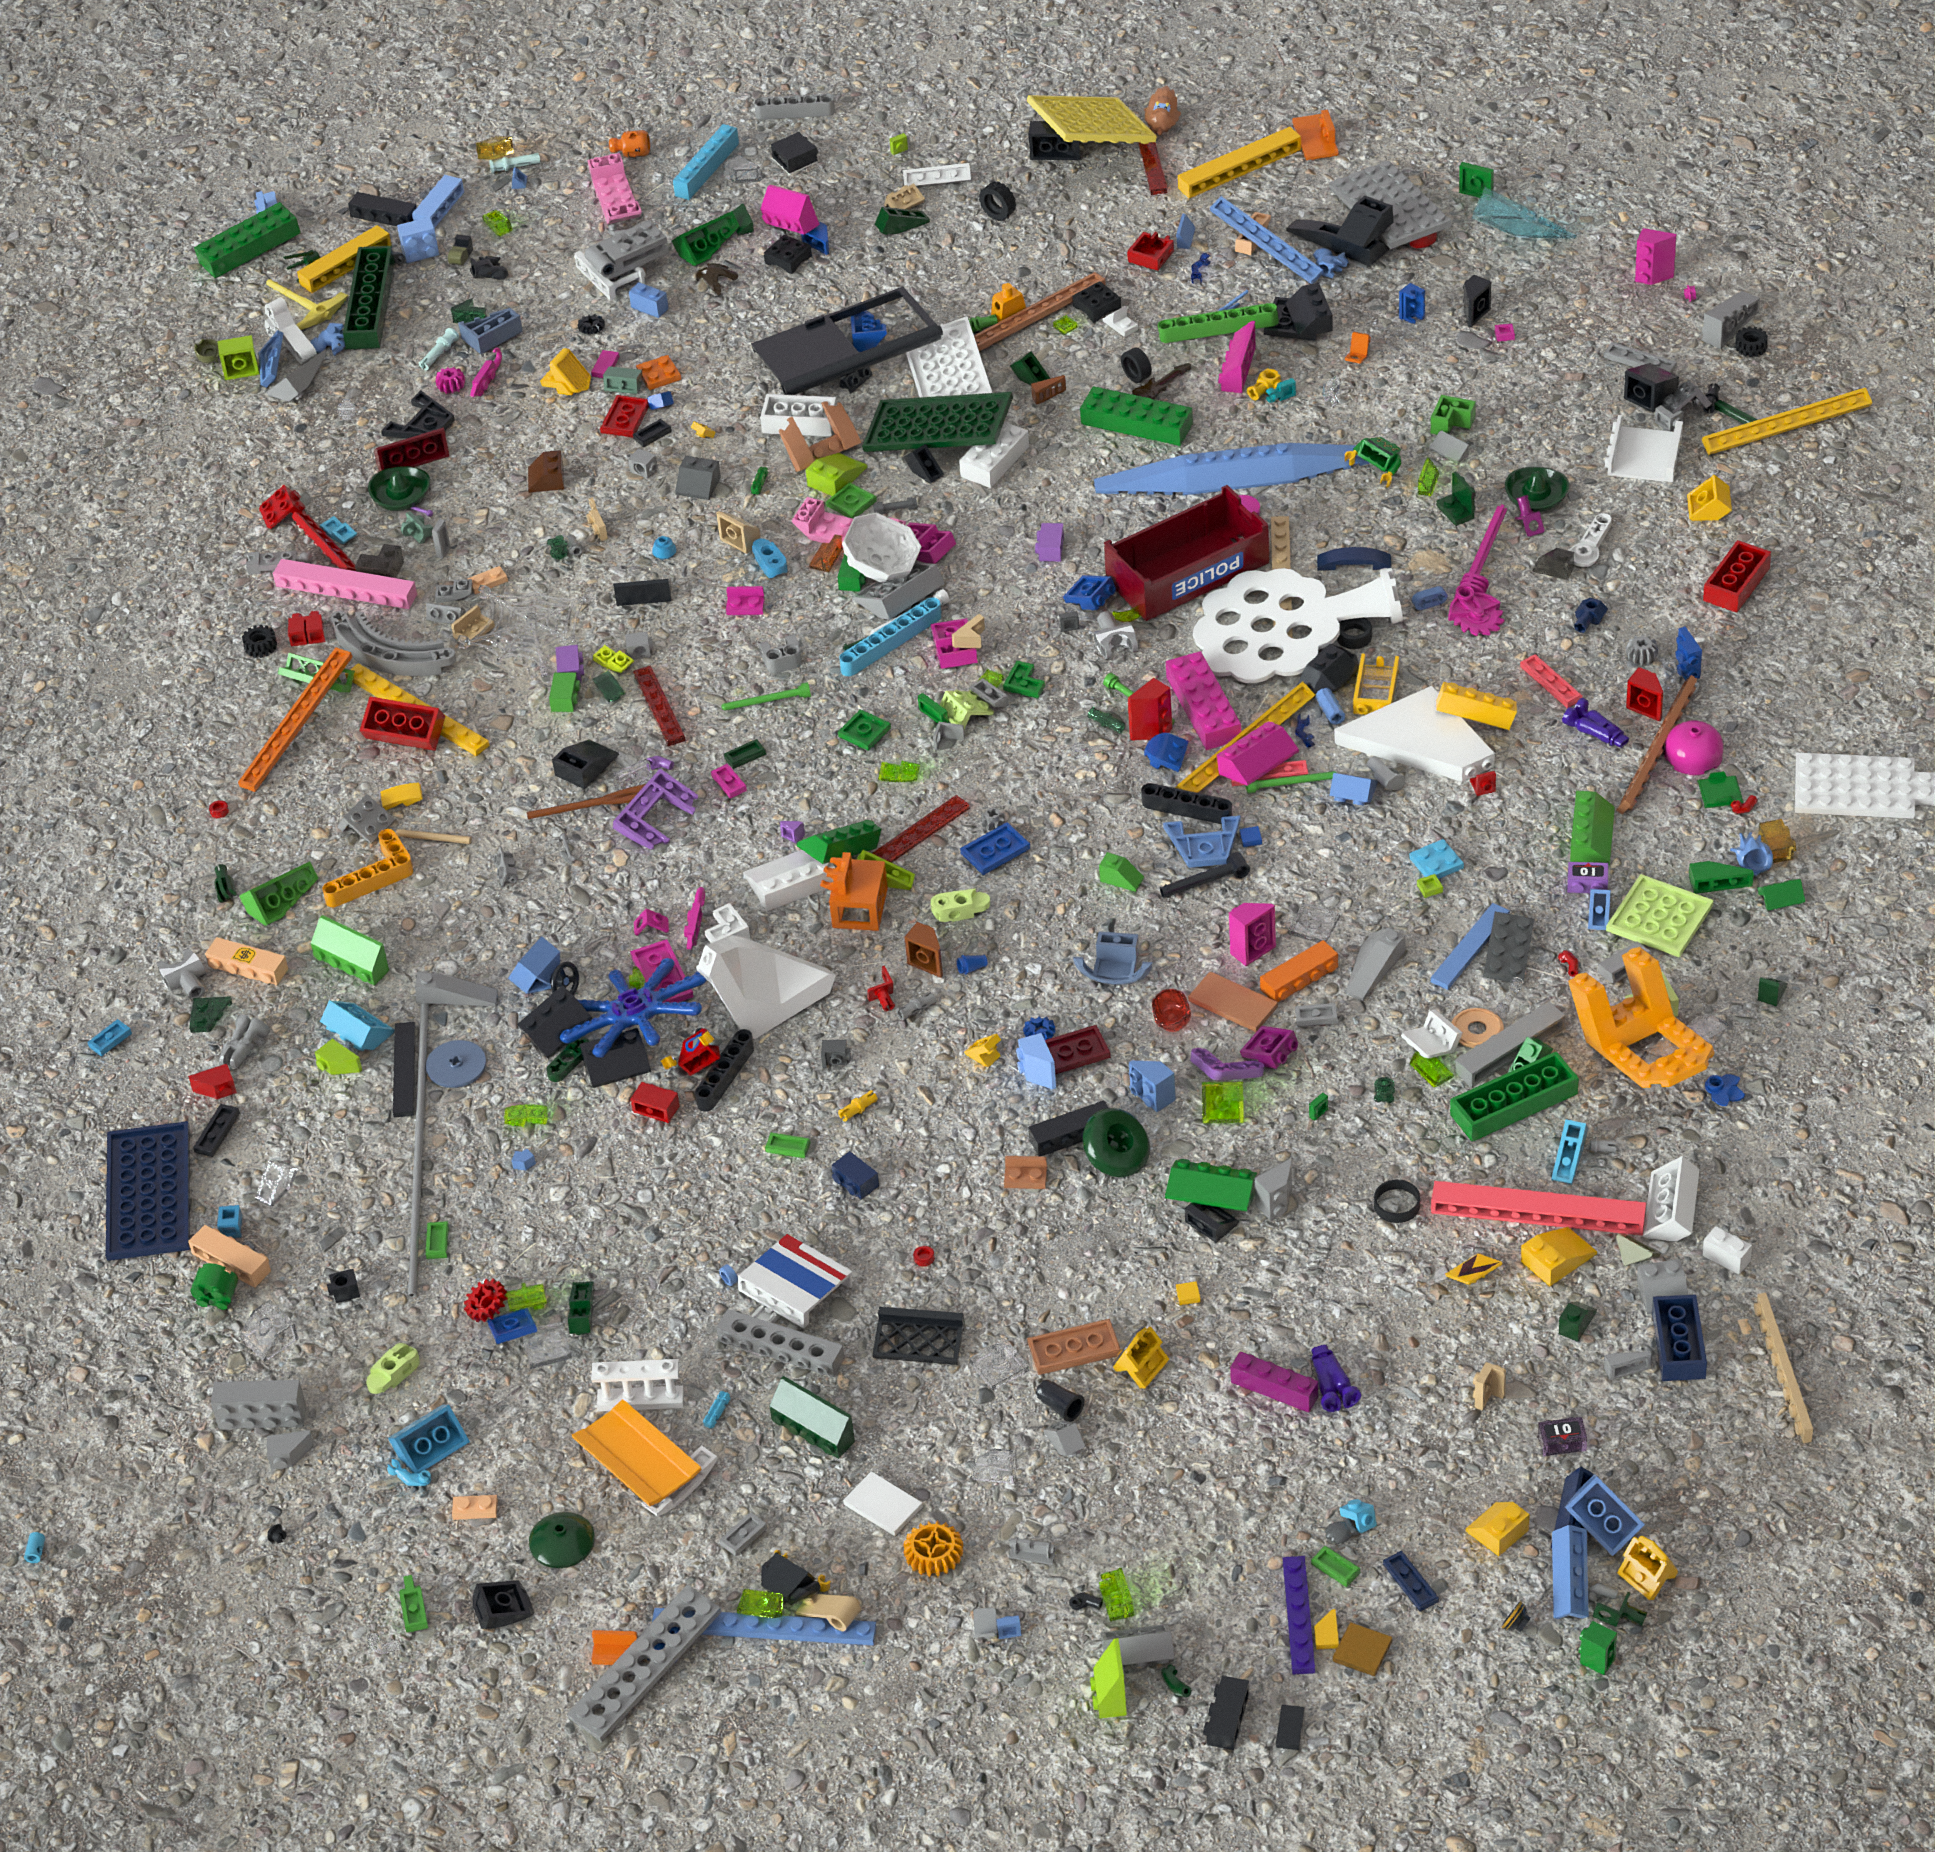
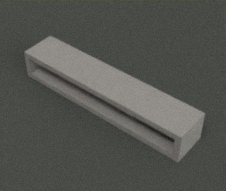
M1550 1002L1539 1006L1535 1011L1527 1016H1523L1519 1021L1507 1026L1503 1031L1491 1036L1487 1041L1476 1045L1471 1051L1460 1055L1456 1059V1074L1470 1087L1477 1085L1512 1063L1526 1037L1537 1038L1545 1042L1565 1029L1566 1015Z

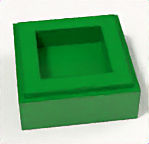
M1322 1092L1309 1103V1118L1315 1121L1328 1110V1095Z

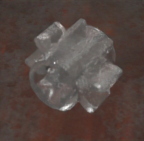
M342 399V403H338L337 406L338 416L342 417L344 421L352 420V416H357V404L352 403L351 399Z

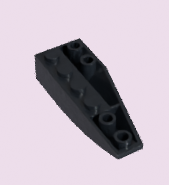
M1296 219L1286 228V231L1341 254L1345 252L1346 257L1369 267L1390 249L1386 244L1375 239L1364 249L1335 239L1341 226L1332 223Z

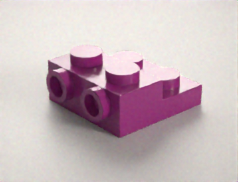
M1261 1026L1240 1050L1242 1058L1255 1059L1262 1062L1264 1067L1277 1069L1281 1064L1286 1063L1287 1056L1292 1051L1297 1050L1299 1042L1293 1030Z

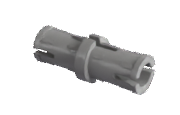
M931 992L917 999L913 998L908 1004L896 1009L899 1019L905 1020L915 1013L919 1014L926 1007L935 1004L936 998Z

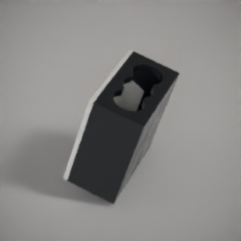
M800 132L771 144L772 159L789 175L818 163L817 147L809 142L807 137H804Z

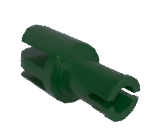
M219 864V869L217 866L215 867L217 878L214 881L218 901L224 903L226 902L225 898L230 900L237 894L233 878L228 875L226 865Z

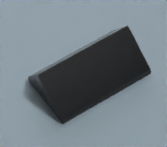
M669 579L613 583L617 606L671 601V580Z

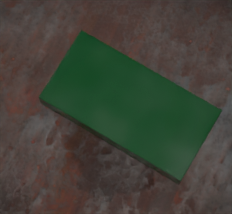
M755 739L724 753V759L732 769H735L766 755V749Z

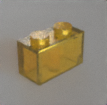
M494 136L476 143L478 159L495 160L514 153L512 136Z
M1777 819L1759 823L1758 836L1761 835V841L1766 843L1771 849L1773 863L1793 860L1796 843L1794 839L1791 840L1789 828L1784 825L1783 820Z

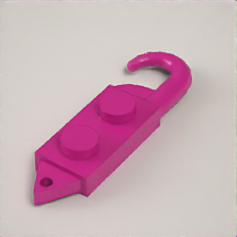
M496 347L493 350L496 353L495 360H486L472 381L473 387L470 396L481 397L483 392L487 390L491 380L495 378L496 370L502 360L500 348Z
M703 887L697 889L692 909L688 910V926L685 925L684 937H687V949H692L693 946L697 945L703 917L701 906H704L705 889Z

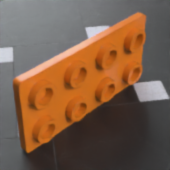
M1328 109L1321 110V114L1292 118L1294 129L1301 136V148L1306 160L1339 155L1335 143V128Z

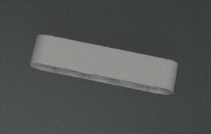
M831 94L761 97L754 101L755 116L760 120L830 116L835 113L834 96Z

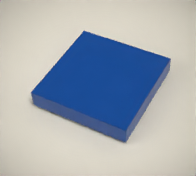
M528 1307L487 1320L496 1344L538 1332Z

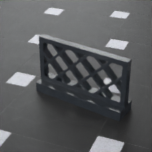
M879 1307L873 1358L958 1365L962 1333L965 1328L963 1313ZM883 1325H892L895 1330L886 1336L882 1331ZM906 1327H913L916 1332L907 1337L902 1330ZM928 1328L935 1329L937 1333L929 1339L923 1334ZM949 1330H956L957 1336L949 1341L944 1334ZM899 1333L904 1340L895 1346L890 1339ZM920 1335L925 1342L916 1348L911 1340ZM942 1337L946 1344L937 1349L932 1342ZM885 1342L892 1347L887 1352H878L879 1347ZM908 1343L913 1350L908 1354H902L899 1349ZM929 1345L934 1352L929 1356L922 1355L920 1351ZM950 1347L954 1351L953 1358L944 1357L941 1353Z

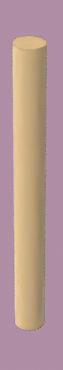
M396 830L398 837L471 844L472 838L469 836Z

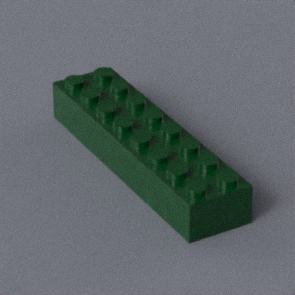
M392 246L358 247L343 329L346 349H374L381 346L395 264Z

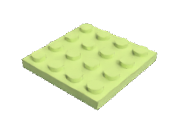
M1640 874L1606 925V931L1635 942L1638 941L1641 944L1680 958L1713 907L1714 900Z

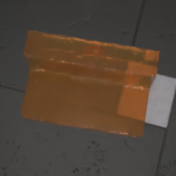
M835 534L830 543L823 542L809 564L810 569L830 572L843 550L841 535Z

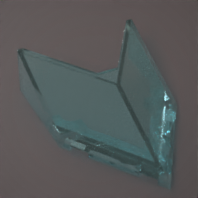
M1487 187L1484 188L1471 217L1474 220L1518 238L1575 239L1577 236L1543 216L1538 218L1535 211Z

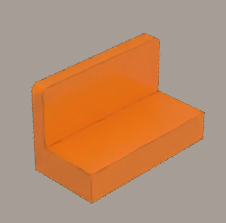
M593 1630L592 1664L613 1665L638 1638L637 1632Z

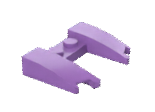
M659 769L615 818L613 829L652 850L654 845L662 842L667 844L670 842V839L642 819L661 798L693 815L695 807H692L693 799H698V795L662 769Z

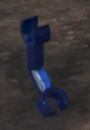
M1203 253L1200 259L1191 265L1192 284H1194V279H1200L1202 283V274L1198 268L1211 263L1207 259L1210 257L1209 254Z
M1301 714L1297 716L1298 725L1295 734L1309 748L1315 745L1311 741L1315 737L1311 733H1305L1303 730L1305 726L1310 724V716L1308 715L1306 719H1301Z

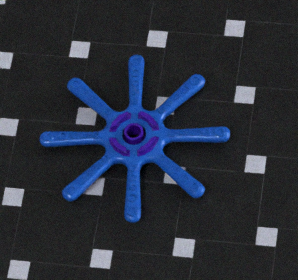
M665 958L644 984V987L637 990L636 988L629 989L620 970H612L608 976L620 993L618 999L613 1001L578 1000L587 1012L607 1013L600 1015L598 1018H593L591 1021H586L584 1024L576 1025L572 1029L564 1030L560 1035V1040L563 1043H572L593 1031L613 1025L606 1032L605 1036L600 1039L599 1043L594 1046L592 1051L594 1056L601 1058L608 1053L623 1030L639 1025L646 1042L650 1046H655L660 1042V1036L648 1019L658 1014L690 1016L700 1014L702 1005L697 1002H662L681 992L703 985L707 979L699 972H696L694 975L687 976L681 981H676L675 984H670L666 988L654 991L674 968V960Z

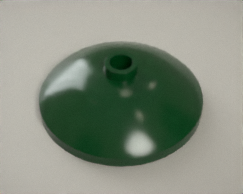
M557 1512L544 1517L533 1527L529 1536V1548L532 1556L540 1564L550 1568H567L580 1563L590 1554L595 1543V1534L591 1523L583 1516L572 1512Z

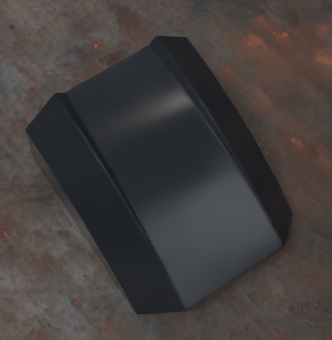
M519 1580L478 1583L475 1586L472 1600L473 1608L480 1623V1629L507 1626L524 1620L535 1613L527 1591Z

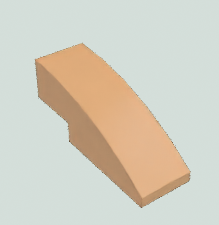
M1255 212L1251 218L1267 229L1271 215ZM1240 234L1236 239L1235 252L1251 255L1258 245L1243 234Z

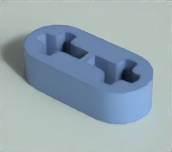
M1436 586L1417 592L1413 595L1411 601L1417 610H1424L1444 603L1448 595L1443 587Z

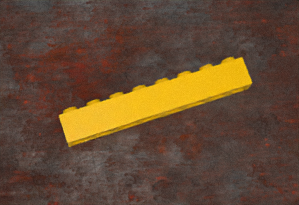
M1291 127L1280 130L1179 174L1178 189L1189 199L1300 151L1301 136Z

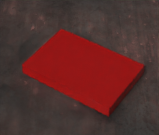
M617 395L600 427V432L633 438V434L637 432L649 408L648 399Z

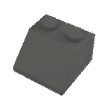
M685 455L679 467L675 495L709 500L721 478L719 461Z

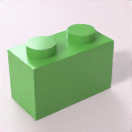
M554 673L549 696L551 712H574L575 704H578L577 691L581 689V682L577 680L576 673Z

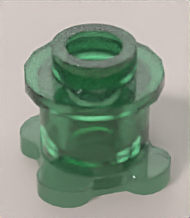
M562 535L547 540V545L551 546L550 555L552 558L562 559L568 554L566 548L568 542L564 540Z
M1389 1077L1378 1078L1374 1083L1376 1092L1374 1101L1377 1103L1381 1101L1392 1103L1394 1101L1393 1093H1395L1394 1081Z

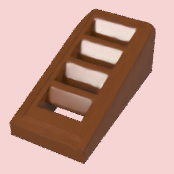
M1065 375L1031 384L1032 398L1035 404H1040L1066 391Z

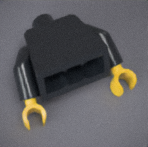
M775 1550L774 1555L762 1565L761 1586L769 1592L763 1604L772 1610L776 1609L781 1600L789 1605H793L795 1602L818 1591H828L831 1581L825 1582V1576L822 1574L818 1576L817 1581H814L816 1578L808 1571L788 1560L787 1553L781 1556L780 1550Z

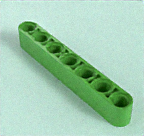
M1266 303L1165 319L1160 321L1157 326L1160 341L1171 343L1234 333L1251 321H1255V329L1272 327L1279 323L1277 306L1274 303Z

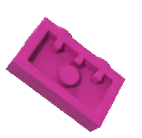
M763 586L727 587V615H763L765 603Z

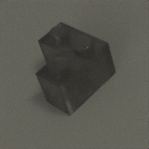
M384 544L378 556L361 554L355 565L356 572L397 578L404 563L401 546Z

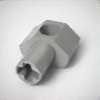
M1373 756L1368 760L1367 767L1375 773L1374 779L1386 789L1401 790L1406 784L1405 778L1392 766L1386 765L1378 757Z

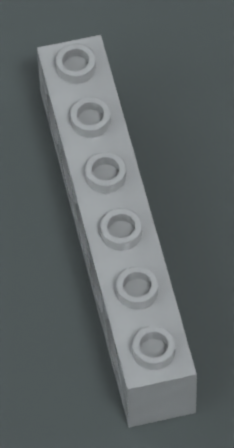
M727 1309L716 1327L718 1340L726 1345H733L745 1351H752L764 1357H771L783 1363H790L802 1369L818 1372L821 1375L834 1377L845 1359L843 1345L729 1309Z

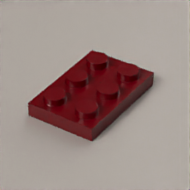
M1097 1025L1045 1040L1054 1060L1055 1075L1111 1058L1110 1050Z

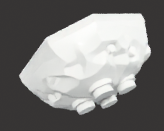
M879 513L854 517L842 543L844 554L848 557L847 562L849 566L854 567L865 576L878 582L902 579L909 575L922 547L910 527Z

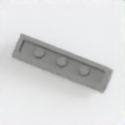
M1613 342L1604 352V358L1633 367L1651 363L1673 373L1677 365L1676 361Z

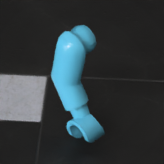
M392 1459V1465L396 1468L391 1467L389 1464L387 1466L390 1475H397L408 1486H427L431 1482V1474L427 1470H423L420 1473H410L406 1469H402L400 1463L395 1459Z

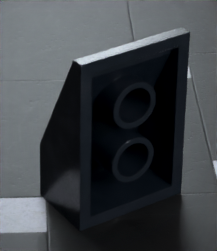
M1030 121L1028 133L1030 160H1080L1079 141H1064L1046 121Z

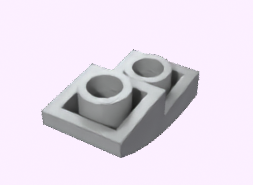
M454 579L453 585H436V603L455 601L471 595L472 579Z

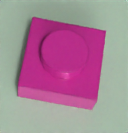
M1512 323L1495 325L1497 342L1515 340Z

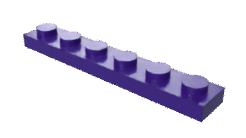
M1305 1556L1282 1557L1292 1675L1315 1673Z

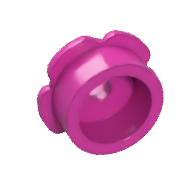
M1687 285V288L1684 289L1685 299H1689V302L1696 299L1694 285Z

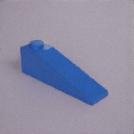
M866 310L851 316L853 346L858 352L876 347L886 336V325L881 324L879 319L875 320L874 315Z

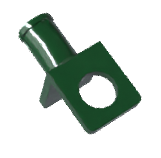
M1627 1592L1619 1611L1597 1603L1592 1616L1617 1627L1620 1618L1623 1619V1617L1642 1626L1648 1612L1628 1605L1629 1602L1627 1601L1631 1593ZM1600 1611L1608 1612L1611 1617L1603 1616Z

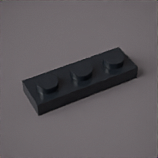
M220 1104L194 1145V1153L213 1157L239 1116V1108Z

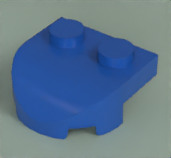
M1161 733L1154 736L1147 743L1144 755L1149 758L1150 765L1156 769H1159L1160 765L1179 772L1189 741L1170 733Z

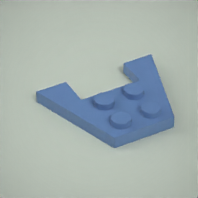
M1241 816L1222 817L1223 831L1184 835L1182 821L1163 823V828L1188 868L1226 864V860L1231 854Z

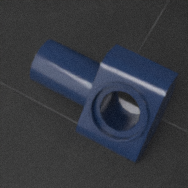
M1591 597L1582 600L1575 611L1576 618L1578 619L1574 624L1575 630L1584 633L1590 624H1600L1608 608L1602 601Z

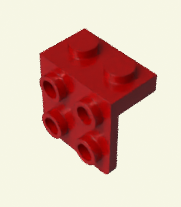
M283 485L260 505L259 510L269 529L276 526L290 512L292 514L294 511L306 514L304 510L306 507L300 501L301 496L296 490L292 491Z

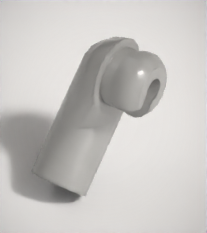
M1602 1583L1589 1587L1588 1604H1595L1600 1596L1615 1599L1618 1588Z

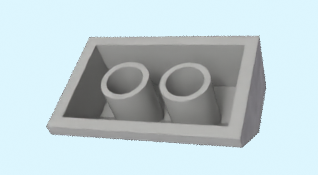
M1168 1624L1100 1632L1103 1653L1113 1639L1119 1638L1123 1668L1124 1665L1133 1664L1134 1667H1142L1151 1661H1156V1664H1164L1170 1662L1169 1659H1174L1171 1630Z

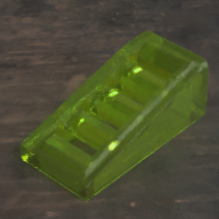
M496 209L482 215L484 222L497 236L500 237L512 231L510 220Z

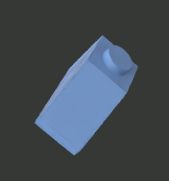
M1590 889L1588 929L1606 930V925L1609 922L1611 890Z

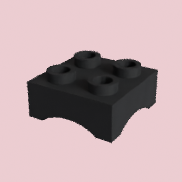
M787 235L780 237L764 252L765 264L779 266L790 274L796 271L801 262L812 257L811 245Z
M1100 281L1072 295L1073 307L1082 310L1094 323L1099 321L1106 313L1117 311L1121 308V297Z

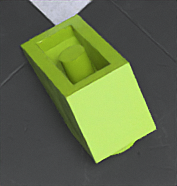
M333 1038L315 1051L316 1065L320 1070H325L331 1075L360 1073L362 1071L359 1056Z

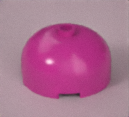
M1692 720L1680 723L1669 732L1666 738L1665 759L1674 766V770L1680 773L1702 775L1704 771L1712 768L1716 769L1721 764L1724 749L1723 739L1720 733L1706 722Z

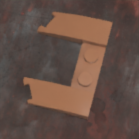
M826 401L821 403L834 435L813 445H807L793 417L787 419L790 424L785 430L779 429L780 436L796 472L808 468L816 459L839 453L862 443L853 423L840 402L837 403V406L828 405Z

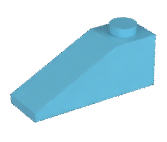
M1565 1120L1551 1180L1573 1184L1588 1133L1586 1123Z

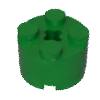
M213 1263L203 1264L202 1268H198L190 1289L192 1296L196 1299V1304L201 1307L212 1305L221 1310H226L231 1303L238 1284L237 1275L233 1271L231 1273L226 1272V1267Z

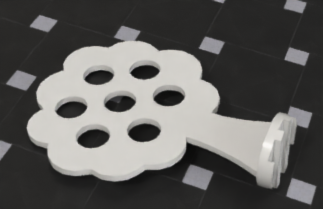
M1392 568L1380 569L1381 577L1361 587L1331 597H1327L1325 586L1319 580L1302 577L1291 569H1274L1269 572L1253 570L1240 573L1231 579L1227 588L1214 590L1204 598L1202 606L1205 616L1198 620L1194 626L1193 639L1196 645L1203 650L1202 654L1215 676L1232 675L1236 680L1244 683H1259L1268 680L1275 674L1282 676L1298 675L1303 673L1306 665L1319 654L1320 649L1327 647L1337 640L1340 635V624L1338 621L1362 617H1390L1392 624L1403 621ZM1256 590H1262L1269 594L1268 598L1259 604H1250L1244 600L1247 594ZM1300 597L1304 600L1303 605L1296 610L1288 611L1280 608L1281 602L1286 598ZM1233 611L1241 615L1239 621L1232 625H1221L1216 621L1218 616L1225 612ZM1262 618H1269L1276 622L1274 628L1266 632H1256L1251 628L1254 622ZM1297 625H1306L1312 629L1311 633L1302 639H1293L1287 635L1288 631ZM1243 640L1248 643L1246 650L1241 653L1229 654L1224 651L1225 645L1231 641ZM1275 646L1284 651L1281 657L1273 661L1262 660L1259 657L1260 652L1268 647Z

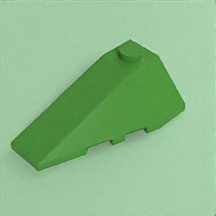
M309 861L239 895L247 913L266 926L281 919L319 878Z

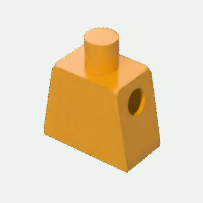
M1010 283L1003 284L1002 291L994 294L992 297L991 315L995 314L998 322L1026 308L1023 294Z

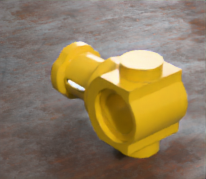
M1265 369L1260 372L1256 384L1247 388V394L1252 400H1258L1262 394H1267V389L1277 388V383L1282 382L1281 375L1274 369Z

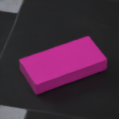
M602 350L591 371L592 377L603 378L609 366L615 367L620 357L619 352Z

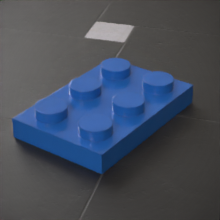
M1006 822L961 847L960 854L982 875H985L1028 851L1030 843Z

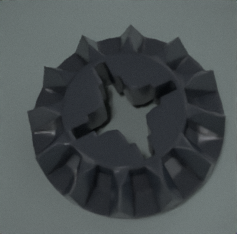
M588 314V316H582V319L578 320V330L584 334H595L603 330L605 321L602 319V316Z

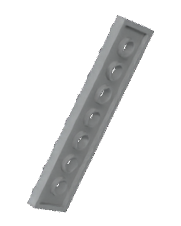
M686 1585L567 1713L568 1718L602 1742L722 1612L721 1608L689 1585ZM687 1611H695L693 1617H684ZM673 1627L681 1628L676 1634L669 1633ZM658 1643L666 1644L661 1650L654 1649ZM643 1659L651 1660L647 1666L639 1665ZM627 1676H635L634 1681L630 1683L624 1682ZM612 1692H620V1696L618 1698H609V1695ZM596 1709H605L602 1715H594Z

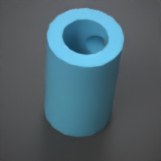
M33 1532L29 1535L24 1559L27 1562L38 1563L41 1560L45 1543V1536L43 1534Z

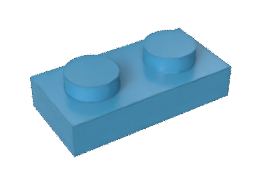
M117 1019L89 1040L88 1046L100 1056H103L132 1034L131 1028Z

